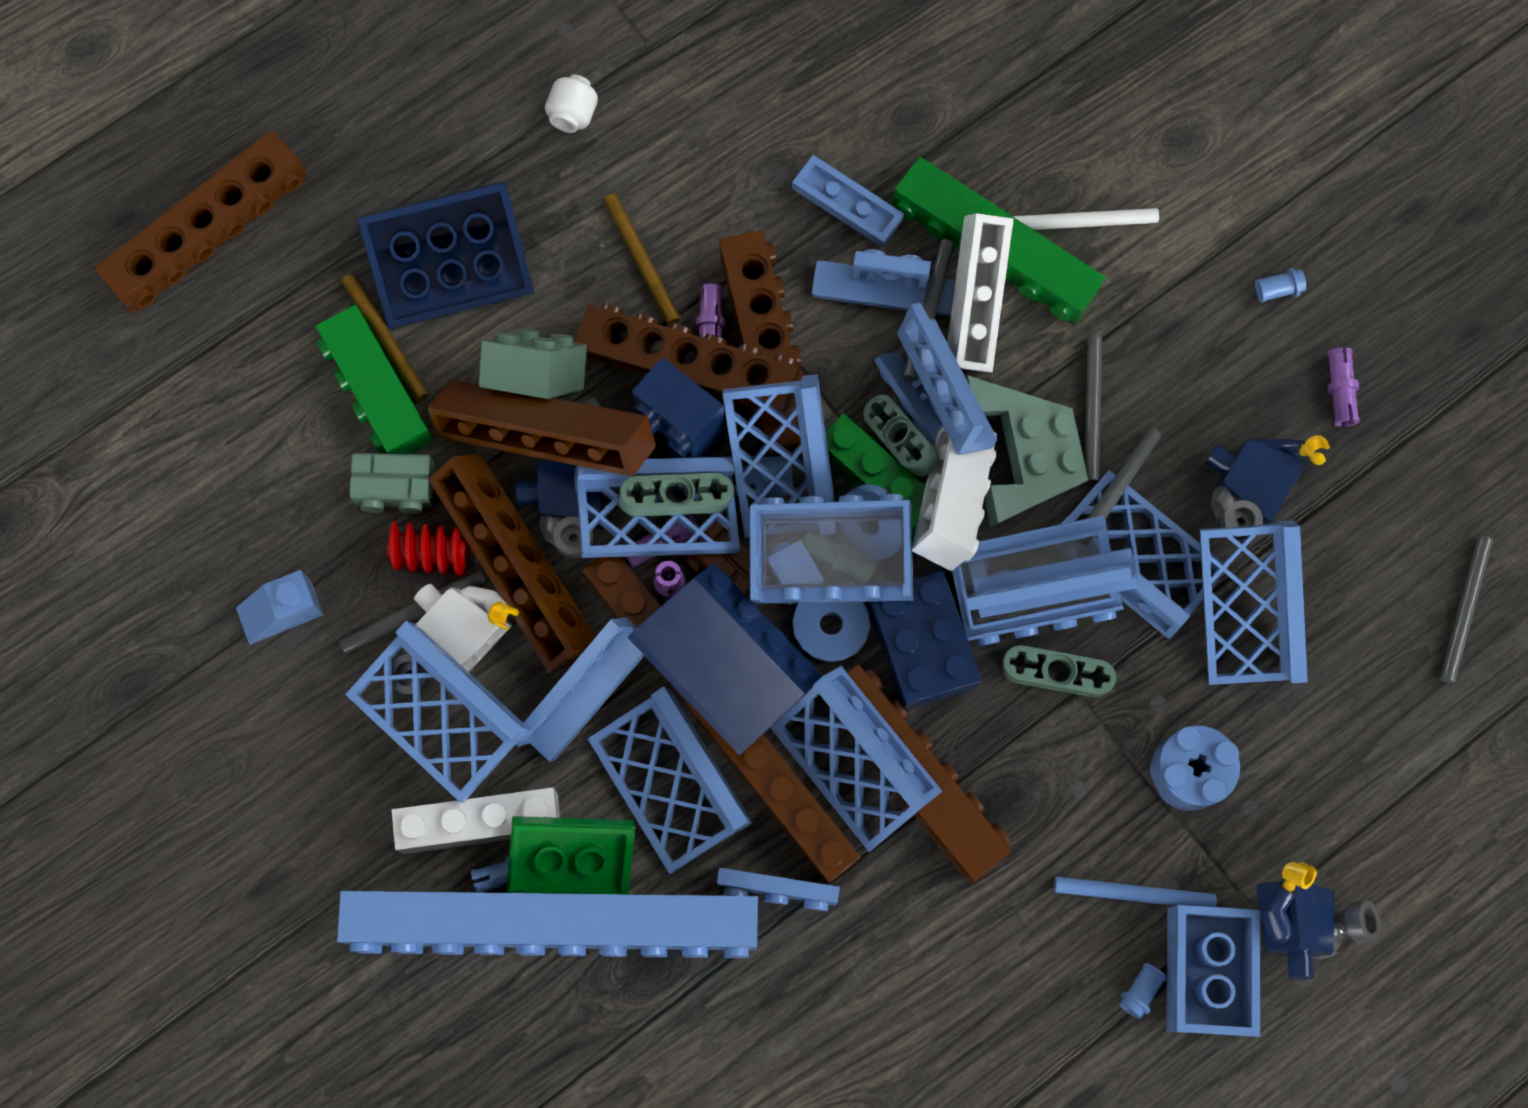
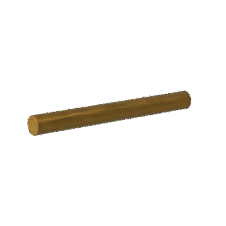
M617 194L607 195L603 201L667 325L670 326L671 323H678L681 317Z
M352 273L343 277L341 280L342 284L357 305L414 400L418 403L427 399L429 393L356 276Z

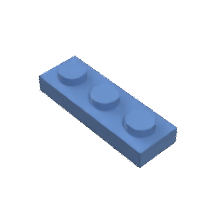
M812 155L792 182L793 190L882 248L904 219V213L814 155Z
M719 868L717 887L725 888L724 895L748 896V892L765 894L764 902L788 905V898L804 901L803 908L818 911H828V905L836 906L840 890L838 886Z

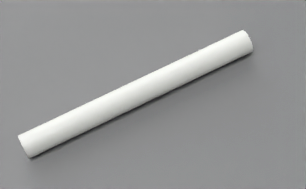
M1158 208L1013 217L1033 230L1158 223L1159 210Z

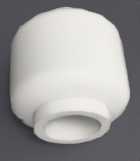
M571 75L570 77L559 78L554 82L545 104V112L550 118V123L557 129L574 133L589 125L598 103V95L586 78L580 75Z

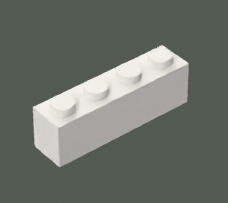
M977 213L964 216L947 341L961 369L993 372L1013 226L1012 218Z
M942 427L937 433L935 447L939 452V462L936 468L928 474L911 551L953 571L963 561H969L977 551L979 541L976 539L978 527L985 514V510L982 509L983 500L990 488L991 481L988 479L990 467L996 458V451L993 446L992 449L958 455L945 427Z
M545 788L467 799L464 803L450 801L392 809L395 850L402 854L510 840L512 816L560 818L558 793L554 788Z

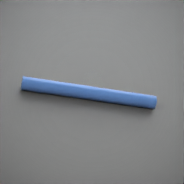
M1057 876L1054 880L1055 893L1171 906L1216 907L1217 903L1216 894Z

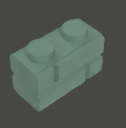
M353 453L350 498L356 506H360V510L370 513L383 512L384 507H399L400 512L409 514L421 513L422 507L433 508L434 488L428 479L436 471L435 462L431 455Z

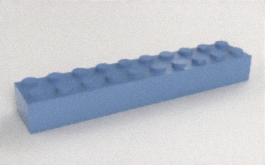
M340 891L337 942L349 944V952L363 954H382V946H391V952H398V954H423V946L433 947V953L444 955H463L464 947H474V953H480V955H504V948L511 947L516 948V954L525 956H545V948H558L557 954H561V956H586V948L599 949V955L607 957H626L627 949H641L643 957H667V949L682 950V956L688 958H708V950H724V958H748L749 950L757 951L758 896Z

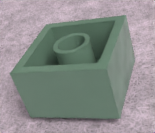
M516 329V333L498 332L497 338L482 341L479 387L545 399L584 390L587 344L573 342V336L565 334H551L550 338L539 337V331L534 329Z

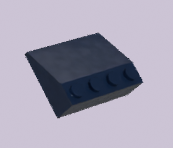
M505 180L361 215L357 218L389 329L534 293Z
M715 563L694 577L627 637L739 756L799 701L822 677L813 667L812 663L786 639L785 635L760 612L756 604L749 600L731 581L729 576L722 572Z

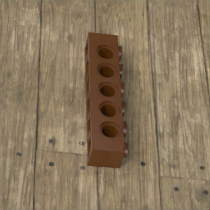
M271 130L93 269L133 314L138 309L146 308L153 303L156 295L166 287L180 282L186 272L198 262L209 259L214 254L215 249L227 239L237 237L244 230L245 225L255 217L262 216L270 211L274 202L283 195L298 189L308 175L300 160ZM262 175H270L267 180L256 182ZM241 197L238 203L227 205L231 199ZM212 220L207 227L198 228L203 221ZM182 243L178 250L169 252L172 245ZM152 266L147 274L139 275L144 267Z
M763 230L720 238L719 253L740 343L753 346L761 350L763 356L775 359L777 354L790 357L798 362L797 366L802 367L798 345L791 346L788 333L793 332L789 310L783 311L780 302L781 298H785L781 276L774 277L772 264H777L773 242L766 243ZM750 270H756L760 272L762 276L758 279L751 280L746 278L744 276V273ZM764 304L771 310L766 314H757L752 311V308L755 305ZM771 338L776 340L779 345L774 349H765L759 343L764 339ZM768 372L758 373L753 378L752 385L763 384L767 380ZM763 412L758 418L761 431L769 437L782 423L767 412ZM796 415L792 421L799 425L798 416ZM786 427L776 439V442L793 453L801 443V438L793 430ZM771 447L766 451L767 457L782 456Z
M603 303L601 308L590 304L587 305L574 340L575 343L587 344L586 358L645 376L663 357L711 396L723 399V389L753 386V378L760 372H768L767 380L761 385L801 381L802 376H805L799 366H797L798 362L790 357L777 354L775 359L762 355L761 350L746 344H741L739 348L726 345L727 341L713 334H705L704 338L691 335L692 330L682 325L671 323L670 328L658 325V321L650 316L637 313L635 318L624 315L622 309L607 303ZM628 331L626 339L619 344H615L616 336L620 332ZM657 341H662L660 350L654 354H649L650 346ZM697 351L696 359L690 364L683 365L685 355L689 352ZM732 362V368L728 373L717 375L718 368L722 363ZM778 394L770 405L787 417L796 406L795 394ZM760 396V398H762L763 400H766V398L768 397ZM749 398L733 400L734 403L754 409L760 407Z
M481 454L452 456L428 480L507 605L518 609L519 613L514 618L548 673L571 667L596 638L594 632Z

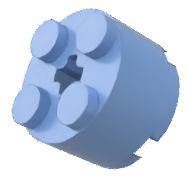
M1206 726L1185 727L1168 737L1157 747L1150 764L1151 778L1159 791V795L1169 805L1185 811L1204 809L1222 801L1234 790L1240 775L1239 751L1236 745L1225 735L1213 728ZM1193 761L1197 763V768L1201 770V773L1197 776L1193 775L1194 768L1188 765Z

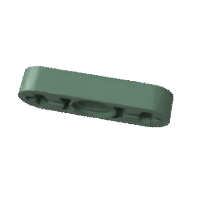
M882 394L873 397L864 408L863 417L865 422L908 471L917 477L930 474L939 462L937 448L889 396ZM883 411L891 418L886 423L880 416ZM908 427L905 438L900 442L894 443L896 433L902 428ZM915 447L922 455L919 460L911 453Z
M720 473L633 476L623 482L618 502L620 508L626 514L635 517L718 513L728 507L734 488L730 479ZM672 486L680 487L686 492L687 499L681 503H674L666 497L665 491ZM694 486L698 487L696 494H700L697 501L693 500L695 495ZM710 486H715L717 492L721 493L720 499H714L712 493H708ZM655 488H659L657 495L658 503L654 502L655 495H653ZM632 490H639L640 496H644L642 503H635L634 497H631Z
M1018 645L1009 649L1001 662L1004 676L1013 683L1088 697H1102L1116 683V672L1108 662L1051 650ZM1018 655L1024 656V663L1036 665L1039 662L1038 658H1043L1044 661L1039 672L1040 678L1034 677L1037 669L1025 668L1022 674L1016 673V666L1010 665V661H1015ZM1054 661L1063 662L1069 669L1068 679L1063 682L1052 680L1048 674L1050 663ZM1077 665L1082 666L1079 674L1091 675L1096 669L1101 670L1100 675L1106 678L1107 682H1103L1099 688L1093 687V680L1081 678L1078 681L1079 686L1074 685L1073 682L1078 672Z

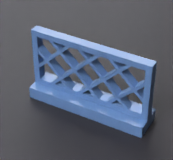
M818 374L802 376L801 381L723 389L745 538L750 537V505L761 504V499L765 498L764 496L775 483L792 495L785 504H794L797 499L800 501L801 497H807L803 494L806 488H808L809 496L823 497V503L835 502ZM794 393L796 406L787 417L770 405L778 394ZM760 396H768L766 400L760 398ZM749 398L760 407L747 421L735 412L734 399ZM764 411H767L782 422L771 437L753 425ZM796 415L798 416L799 425L792 421ZM737 423L743 427L739 433L737 430ZM786 427L793 430L801 438V443L793 453L776 442V439ZM748 431L765 443L754 457L740 448L739 441ZM770 447L787 459L776 473L759 462ZM801 452H803L804 462L798 458ZM742 459L748 463L744 470ZM792 463L806 474V479L798 489L781 478ZM753 467L770 479L759 493L745 483V477ZM748 496L754 499L750 504L748 502ZM836 522L766 524V535L820 530L821 535L836 534L837 524Z
M732 457L646 459L634 476L720 473L728 477L733 484L734 464ZM576 465L574 484L575 491H577L582 558L726 554L739 552L740 545L734 492L728 507L725 509L727 519L722 515L725 510L718 513H707L711 517L700 528H697L683 514L670 515L672 518L661 529H658L644 516H631L633 519L620 531L605 517L616 505L619 506V494L617 495L615 492L620 491L623 482L631 476ZM677 486L669 487L665 491L666 494L669 490H679L687 497L686 492ZM710 486L709 489H716V487ZM586 492H602L612 501L599 513L587 503ZM653 492V495H655V500H654V502H655V503H658V500H657V495H658V493L656 494L655 492ZM695 493L693 500L697 501L700 494ZM588 515L594 519L590 524H588ZM714 521H717L728 530L729 542H714L704 532ZM678 522L693 536L686 543H675L665 533ZM639 523L654 537L647 544H636L626 534ZM598 524L615 537L608 545L590 546L589 533ZM697 539H699V540L701 541V543H694V542H695Z
M1109 470L1061 524L1075 522L1081 514H1090L1095 506L1089 505L1094 499L1095 505H1097L1102 497L1101 491L1107 484L1110 486L1116 475ZM1128 486L1120 497L1121 505H1115L1110 512L1123 513L1125 530L1107 531L1108 539L1127 538L1128 548L1132 550L1139 588L1120 591L1121 600L1165 637L1170 639L1203 600L1202 579H1194L1191 561H1201L1200 543ZM1131 513L1145 514L1150 518L1151 529L1133 530ZM1097 535L1092 538L1089 544H1083L1078 540L1053 544L1070 559L1101 554ZM1153 537L1156 555H1137L1135 538ZM1161 537H1173L1180 543L1181 554H1164ZM1210 552V554L1214 558H1216L1220 563H1222V561L1218 557H1216L1213 553ZM1210 561L1211 569L1215 571L1218 567ZM1165 562H1183L1186 579L1168 580ZM1139 563H1157L1160 580L1148 581L1140 574ZM1222 572L1218 576V578L1212 583V588L1223 576L1224 572ZM1187 587L1190 603L1185 609H1182L1171 600L1169 588ZM1196 587H1202L1200 591L1196 593Z
M1294 520L1278 521V524L1199 529L1209 685L1290 680L1291 683L1308 682L1300 526ZM1272 534L1273 549L1262 561L1246 548L1256 535ZM1234 536H1246L1241 543L1234 538ZM1227 537L1237 547L1220 563L1210 554L1209 538ZM1241 551L1258 564L1243 581L1227 569ZM1273 558H1274V571H1273L1270 567L1267 566V564H1268ZM1210 561L1218 567L1212 574ZM1263 569L1275 578V588L1264 599L1248 586ZM1222 572L1226 573L1239 585L1224 602L1212 593V583ZM1243 590H1246L1260 602L1245 620L1229 607ZM1275 597L1276 609L1269 604ZM1213 600L1220 605L1214 613ZM1265 607L1277 617V626L1266 638L1250 625ZM1225 610L1241 623L1226 640L1214 631V622ZM1246 628L1262 641L1247 658L1231 645ZM1277 635L1278 648L1273 643H1271ZM1215 638H1216L1220 643H1222V645H1221L1216 651H1215ZM1268 646L1279 655V670L1261 671L1252 662ZM1226 649H1229L1243 661L1233 673L1217 674L1216 660ZM1249 666L1254 672H1244V670Z
M1127 548L974 578L972 580L975 593L966 598L968 611L978 609L980 618L1136 589L1139 588L1132 550Z
M405 621L395 632L398 636L345 695L460 803H464L516 743L522 742L532 730L417 624ZM403 648L412 657V674L392 675V658ZM420 665L429 673H420ZM384 668V676H377ZM435 678L440 683L441 701L421 702L420 679ZM412 679L413 702L393 704L392 681ZM384 681L385 704L370 705L360 694L371 682ZM448 691L453 696H455L457 700H448ZM463 704L469 709L470 728L449 729V705ZM441 706L442 729L421 731V707ZM413 708L414 731L399 732L393 726V709ZM385 709V718L377 710ZM477 718L480 721H482L486 725V727H477ZM492 731L503 741L493 755L478 756L477 732ZM470 733L471 756L450 758L449 734ZM442 734L443 758L428 759L422 753V736ZM414 736V745L406 737ZM487 760L486 763L479 769L478 761ZM471 761L472 778L460 789L451 780L450 763ZM443 763V772L434 764Z
M842 666L822 676L805 696L770 727L868 852L873 850L942 792L940 787ZM818 695L829 705L830 718L814 716V699ZM805 708V714L800 713ZM791 720L805 722V741L795 739L787 729L786 725ZM814 724L830 726V745L814 742ZM839 728L848 729L855 738V749L839 747ZM814 751L830 753V772L820 770L814 763ZM839 755L855 758V776L839 773ZM864 759L874 761L880 769V781L864 778ZM839 782L855 785V803L845 801L839 794ZM864 786L880 789V807L864 805ZM889 791L899 793L910 807L905 812L889 809ZM864 813L880 816V833L875 837L864 825ZM889 818L895 819L889 824Z
M663 686L651 694V698L589 737L588 741L668 873L672 874L737 831L743 830L752 824L753 820L672 690ZM650 709L654 711L659 719L656 737L635 733L639 716ZM631 722L629 731L620 730ZM664 729L672 741L662 739ZM613 733L627 735L623 759L609 756L601 741ZM634 737L655 742L650 765L629 760ZM661 743L675 746L680 753L676 771L656 767ZM612 761L622 763L620 772ZM685 763L692 774L683 773ZM628 765L648 769L643 792L630 790L624 780ZM655 771L675 775L670 798L650 794ZM681 777L694 779L701 787L697 805L676 800ZM633 795L642 797L640 806ZM705 796L713 808L703 806ZM648 798L669 803L664 826L650 823L645 816ZM675 804L696 809L691 832L670 828ZM702 811L716 813L725 829L713 837L697 834ZM654 829L663 831L661 840ZM669 832L690 837L686 854L674 862L665 849ZM696 839L705 840L704 843L694 848Z

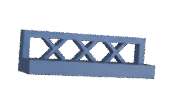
M921 303L911 304L897 335L958 455L992 449L997 441V437L936 320L929 319Z
M627 617L611 619L524 721V724L532 731L522 742L516 743L518 747L530 743L549 762L556 760L640 662L644 654L627 638L637 627Z

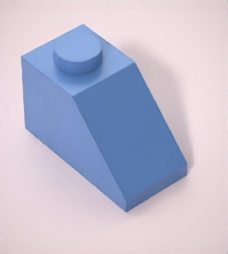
M301 570L263 584L236 607L250 645L324 615L311 580Z

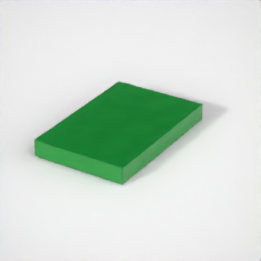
M512 816L506 893L628 895L635 835L634 820Z

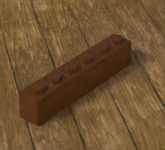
M452 380L427 407L439 438L631 477L635 475L656 447L649 419L646 415L554 398L545 399L479 387V384Z
M858 664L847 674L942 790L937 797L926 804L914 816L970 885L975 883L1012 852L1007 846L1011 842L1008 835L998 824L995 823L992 826L981 814L985 811L981 802L973 793L965 794L956 782L959 780V777L954 769L946 761L939 763L930 752L934 747L926 735L920 730L914 732L905 721L909 717L903 707L895 699L889 702L880 691L883 688V684L876 674L870 669L864 671ZM821 697V698H820L821 702H822V703L825 705V707L830 711L829 705H828V704L824 701V699ZM844 729L847 732V734L851 737V739L855 742V738L849 732V730ZM870 761L873 764V766L877 769V771L880 773V769L874 763V761ZM895 792L903 801V803L907 806V808H909L910 806L902 798V796L899 793Z

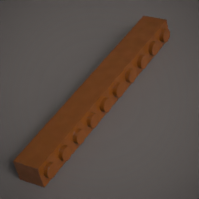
M599 557L582 570L587 584L615 619L627 617L636 627H639L661 607L622 557ZM652 664L826 885L833 882L860 859L861 856L763 734L739 756Z

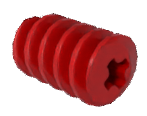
M397 521L392 522L387 540V559L389 563H392L396 571L402 570L407 563L408 569L411 572H417L422 565L424 571L427 574H431L438 565L439 572L442 575L449 574L452 567L458 577L465 575L470 563L471 547L466 539L461 538L458 527H454L451 536L446 537L444 526L439 525L435 536L430 535L428 524H423L420 533L415 534L412 522H408L404 533L399 531Z

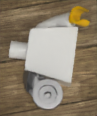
M427 584L414 597V600L426 611V614L419 620L417 625L468 672L510 629L512 624L506 620L509 614L517 616L519 613L518 609L507 605L494 590L468 586L463 589L451 587L442 595L432 584ZM403 650V653L406 655H401L393 660L392 675L412 674V657L405 650ZM420 665V673H429ZM431 678L420 679V692L429 685ZM412 679L392 681V687L397 692L413 694Z

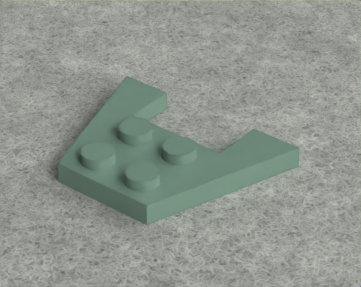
M965 377L985 416H1001L1015 484L990 486L984 497L990 527L1088 481L1073 408L978 378Z

